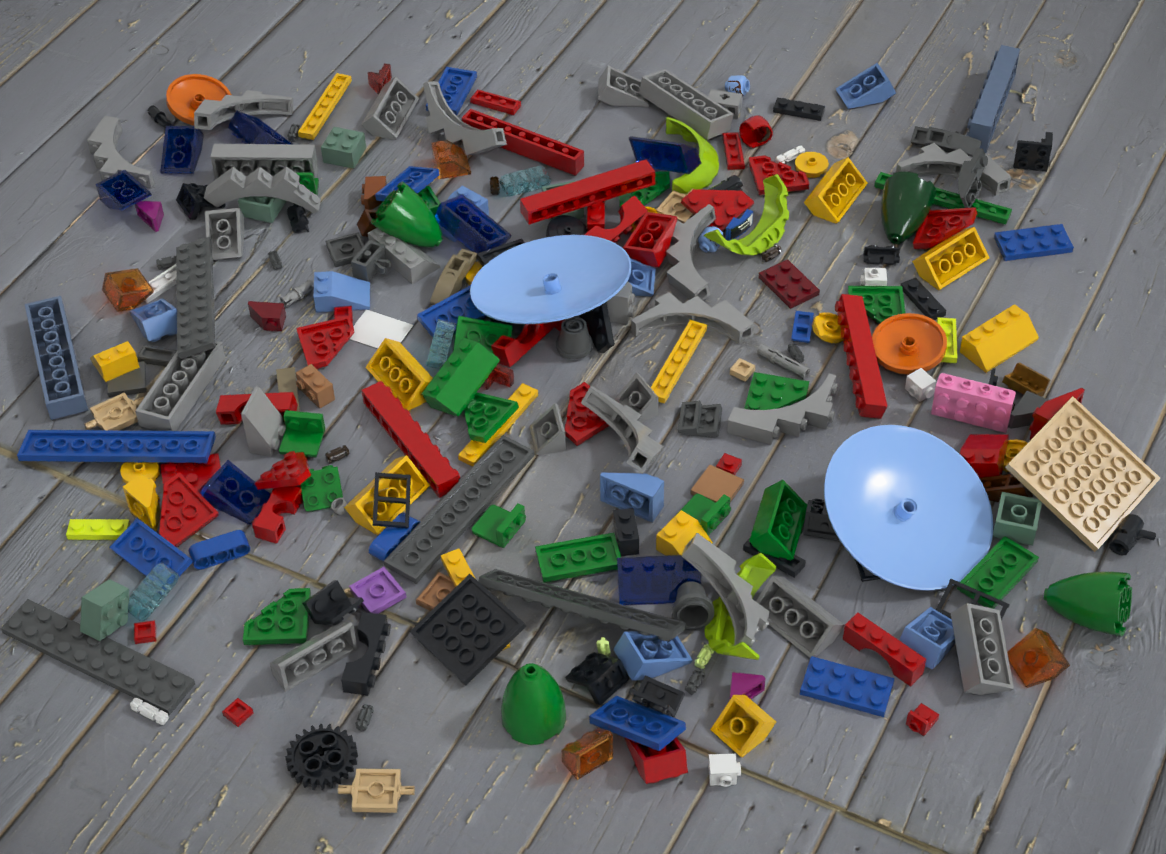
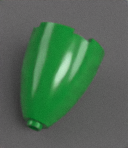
M403 181L397 185V191L390 192L376 211L377 218L376 220L373 218L371 224L382 232L412 245L431 248L439 246L443 240L441 237L442 231L434 214L412 188Z
M1091 572L1070 576L1050 584L1049 588H1045L1044 600L1058 614L1080 626L1101 633L1123 636L1126 627L1122 626L1123 623H1126L1127 618L1130 617L1132 587L1128 585L1131 575L1122 572Z
M529 663L520 667L510 678L503 694L501 705L502 725L515 741L527 745L543 744L545 740L552 738L556 734L559 735L566 723V708L562 691L554 677L545 668L537 664Z

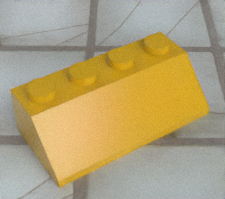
M849 157L832 165L804 201V204L814 216L836 224L841 220L868 182Z
M971 227L946 239L912 262L919 276L934 288L940 290L988 260L989 256L976 228Z
M1014 304L962 336L960 353L987 373L992 368H995L1036 342L1039 337L1029 315Z
M385 338L365 368L378 382L382 381L386 387L389 386L393 396L399 398L402 407L410 411L427 402L422 392L433 377L400 342Z
M407 455L396 458L381 472L411 475L410 505L430 486ZM374 478L344 508L357 524L379 535L386 527L372 526ZM379 478L378 496L406 498L407 480ZM378 502L377 520L393 521L405 510L406 504Z

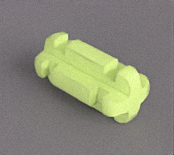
M601 637V640L596 642L598 653L610 656L609 641Z
M708 644L703 646L704 648L701 649L697 656L698 659H695V667L704 669V665H707L712 657L711 654L714 651Z

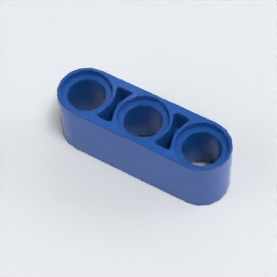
M400 513L392 522H405V513ZM409 516V528L386 527L371 543L369 554L384 562L420 521Z
M235 530L195 543L190 546L188 552L193 561V566L196 569L202 570L247 555L250 552V545L244 531Z

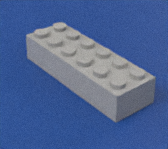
M663 69L642 77L639 94L658 108L667 112L668 115L691 127L703 138L708 140L730 131L734 115L732 112L668 70Z
M214 144L211 153L215 180L232 167L242 172L245 176H248L259 167L272 176L285 167L294 172L313 173L314 178H317L319 171L315 145Z
M215 341L216 348L183 359L179 358L177 352L135 411L140 427L155 431H177L224 361L225 353L222 342Z

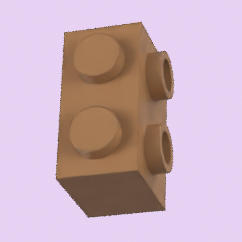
M312 364L296 372L297 387L319 409L335 400L333 384Z

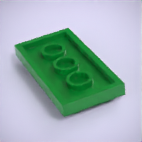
M614 532L535 546L543 582L623 569V562Z
M1004 536L960 583L1002 601L1034 567L1039 557ZM957 586V590L974 599L976 594ZM981 596L978 600V603L984 607L994 609L998 605Z

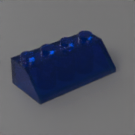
M236 111L228 126L233 131L232 134L243 139L242 142L244 144L294 145L259 118L240 111Z
M629 137L636 162L647 159L653 169L690 174L701 164L698 150L683 143Z
M463 194L441 202L435 215L441 227L451 233L466 248L477 254L504 245L512 236Z
M681 555L617 558L619 604L674 603L677 590L683 583L697 582L701 584V573Z

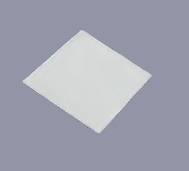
M366 309L353 326L355 333L350 339L379 348L385 338L401 343L413 325Z

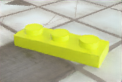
M937 318V323L943 328L947 337V350L941 362L957 363L956 319Z
M70 519L66 536L68 540H117L131 524L129 519Z

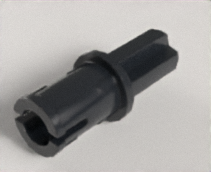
M154 105L148 108V114L153 117L154 121L165 129H169L172 123L166 118L165 113L159 111Z

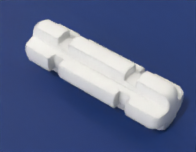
M798 146L795 149L793 148L775 157V162L785 164V162L794 160L801 153H805V148Z
M134 698L130 703L133 711H140L139 714L153 721L156 720L161 725H164L169 719L168 713L162 710L159 711L158 708L143 702L139 698Z

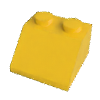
M128 341L90 357V360L105 382L139 368L136 352Z
M140 474L123 486L130 513L157 532L161 512L160 498L155 490L157 486L151 478L148 479L143 474Z
M682 510L656 534V550L686 569H689L692 564L681 555L685 546L694 535L698 533L712 544L713 542L698 520Z
M733 695L710 730L740 757H744L766 739L776 721L748 696Z

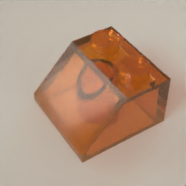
M448 140L431 143L434 165L436 169H439L438 179L471 174L465 150Z
M138 268L105 273L102 291L117 312L135 309L154 292Z
M1034 628L1007 652L1010 664L1027 688L1055 679L1070 666L1050 634L1038 628Z
M597 728L592 732L585 733L577 741L568 743L561 750L562 762L576 780L613 759V734L611 731Z

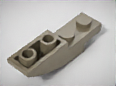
M461 249L457 255H452L435 286L430 304L435 305L459 292L462 287V280L477 260V253Z

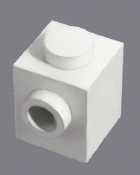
M864 268V275L860 276V286H887L886 268Z
M920 368L907 375L905 389L911 396L921 402L933 396L936 380Z
M709 754L710 786L721 785L727 787L736 785L737 776H741V764L736 762V754Z

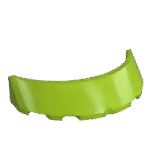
M666 117V134H678L687 142L699 144L697 162L687 173L672 180V191L688 194L691 189L707 188L712 184V180L717 176L719 170V158L716 150L706 139L685 123Z
M776 174L763 180L765 191L764 209L759 223L750 234L739 240L732 239L727 241L720 231L716 229L704 234V237L741 255L761 254L778 243L785 232V223L789 219L786 198L788 191L779 175Z
M759 553L745 560L739 566L741 570L737 575L753 586L751 591L753 598L762 584L775 572L776 566L762 553ZM721 597L712 602L714 617L704 629L709 647L722 655L759 660V655L746 643L741 642L734 646L735 633L730 614Z

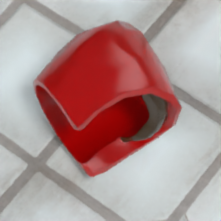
M760 115L751 116L742 122L739 127L742 141L751 148L766 144L773 136V130L768 121Z

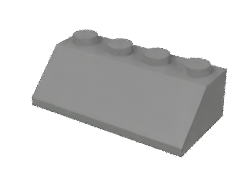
M394 77L383 86L361 125L373 136L395 140L419 98L397 77Z
M378 228L368 232V240L385 245L386 259L391 261V267L411 284L440 268L438 263L416 245L390 236Z
M772 576L756 600L757 603L770 611L767 619L769 621L768 624L809 658L811 656L817 657L834 643L845 626L784 577Z
M966 603L951 612L964 692L984 695L1013 690L1014 686L1000 610Z
M342 621L270 662L272 675L284 691L292 689L357 651L354 625L352 622Z

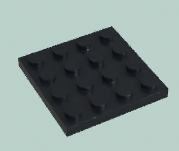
M469 574L410 633L466 686L526 625Z

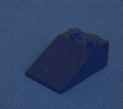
M166 126L160 169L161 174H194L203 146L204 134L200 129H195L194 126Z
M126 170L95 184L100 201L110 209L122 211L152 196L151 192Z
M229 460L222 465L200 492L214 508L249 525L260 514L263 504L267 503L271 495L265 489L258 490L255 481Z

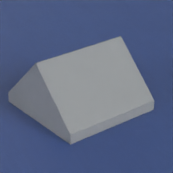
M636 373L614 400L640 413L642 416L639 422L642 423L658 416V396L642 376Z
M554 404L529 426L537 455L566 451L564 426L558 405Z

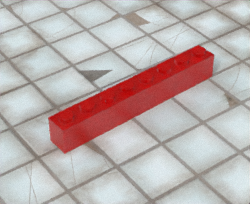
M470 109L462 117L464 123L480 130L503 128L507 145L500 148L575 176L584 167V150Z
M647 159L521 198L520 212L530 225L655 185V170Z
M841 294L839 301H836L835 311L838 314V325L841 327V338L844 341V352L847 355V366L850 369L849 376L853 383L856 408H858L860 417L881 419L888 406L863 296Z
M379 381L362 389L363 403L404 455H407L435 494L439 498L447 495L460 479L458 471L450 466L447 457H443L438 446L431 443L426 432L423 433L419 423L411 418L410 412L402 407L399 398L393 396L389 386L386 387L382 381Z

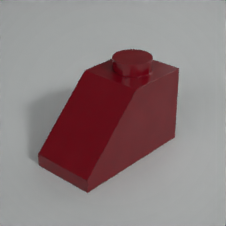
M248 301L250 317L263 330L282 332L286 319L284 303Z

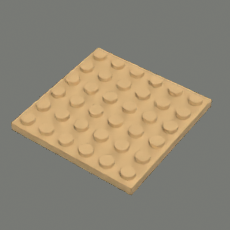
M1073 396L1005 466L1011 474L1094 552L1101 547L1122 523L1125 516L1130 514L1160 479L1154 471Z

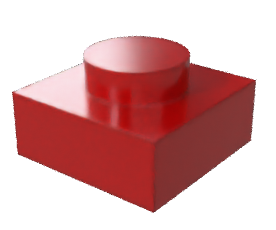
M724 453L716 467L736 475L742 465V459Z

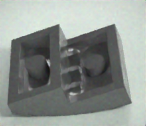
M700 400L682 402L678 433L698 437H718L722 415L721 404L702 405Z

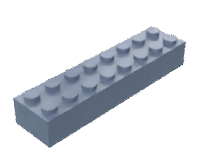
M1001 45L999 51L995 52L987 78L984 80L983 89H981L979 99L976 101V109H973L972 119H969L967 128L970 132H967L966 136L982 141L980 149H983L985 153H987L1016 75L1020 54L1019 48Z
M61 296L25 304L44 399L50 419L53 420L89 411Z

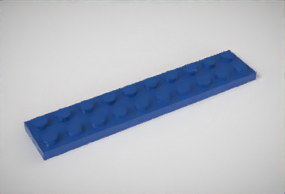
M28 430L17 457L19 461L207 463L216 436L214 431Z

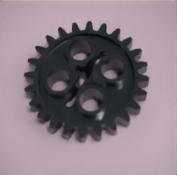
M322 724L319 725V729H315L312 725L310 732L303 729V736L296 734V741H290L291 748L286 749V765L288 771H290L291 778H295L297 784L303 781L304 788L311 784L312 790H315L317 785H320L321 790H324L326 784L333 788V782L335 781L341 784L340 778L348 779V772H354L353 765H357L356 758L358 757V752L352 735L348 736L347 730L340 732L339 726L332 730L331 724L326 729H323Z

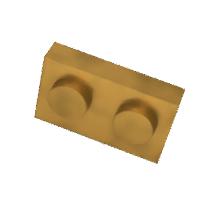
M1019 362L1012 373L1004 376L1002 383L1006 384L1009 389L1018 391L1023 395L1026 391L1042 397L1046 392L1050 379Z

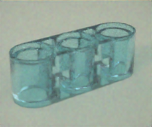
M535 166L505 174L500 178L499 182L507 196H515L542 189L543 186L550 185L551 178L544 166Z
M438 319L426 366L440 370L448 357L456 323Z
M165 563L157 564L129 597L128 613L141 622L148 619L178 582V573Z

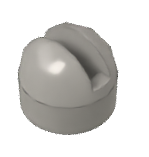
M337 498L332 502L331 508L336 514L344 515L347 513L344 507L348 503L344 498Z

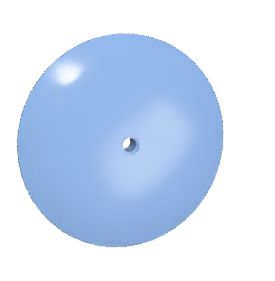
M560 235L541 238L515 246L490 260L474 277L470 287V295L474 306L480 312L499 321L515 324H539L560 321L586 313L614 297L625 286L630 277L631 260L621 246L600 237Z
M880 425L861 430L843 442L832 456L824 481V499L829 520L846 550L874 575L907 589L922 591L941 590L947 588L950 579L961 582L988 554L993 537V514L988 495L970 464L944 441L912 427Z

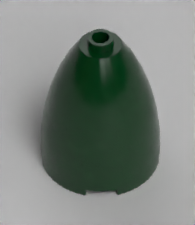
M895 172L893 176L885 180L881 199V218L885 234L891 243L899 244L904 242L923 224L936 196V188L931 181H925L919 178L918 174L912 172Z

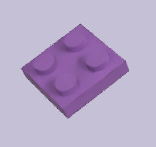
M385 567L349 586L350 592L354 597L363 598L364 602L361 605L368 613L379 614L407 598L406 592Z

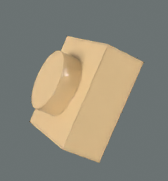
M739 358L730 368V375L746 382L755 371V365Z

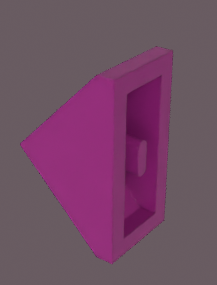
M134 202L137 215L155 232L159 231L164 216L161 202Z
M732 672L730 699L733 695H746L750 699L754 698L765 690L766 678L763 675Z

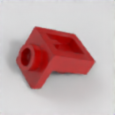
M921 703L914 712L910 710L907 715L906 725L912 731L925 736L937 722L940 714Z

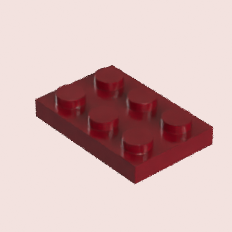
M788 259L759 272V279L790 309L818 296L820 290Z

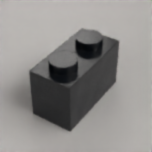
M634 509L613 510L614 531L620 555L639 554V535Z

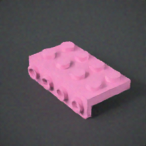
M941 373L935 387L931 414L1006 433L1016 392Z

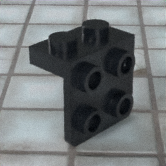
M648 676L644 677L638 691L632 688L629 690L630 695L633 697L632 700L637 702V704L647 708L651 707L655 711L675 717L685 696L683 691Z

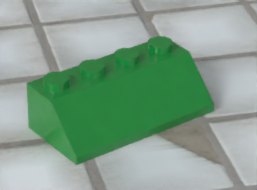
M463 338L422 392V395L431 408L459 417L500 359L480 343Z
M784 480L765 488L749 542L760 553L792 560L794 559L805 519L807 504Z

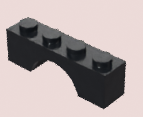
M362 612L357 631L359 641L364 643L368 650L360 659L346 663L341 679L343 693L368 696L370 689L374 688L376 681L375 672L380 669V655L385 652V638L390 635L391 624H388L387 615Z

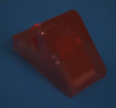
M384 63L379 73H367L369 85L378 95L383 86L392 78L390 64Z
M497 364L484 382L485 389L488 390L494 381L511 388L514 384L513 370Z

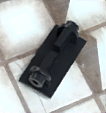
M293 203L294 205L287 209L292 231L300 233L301 230L306 229L309 232L307 225L309 221L304 215L306 213L304 207Z
M876 245L864 247L863 262H867V264H880V258H883V264L896 265V263L900 262V248L895 246L878 247Z

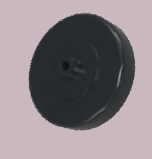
M561 215L549 222L546 237L584 235L587 233V228L579 219L568 215Z

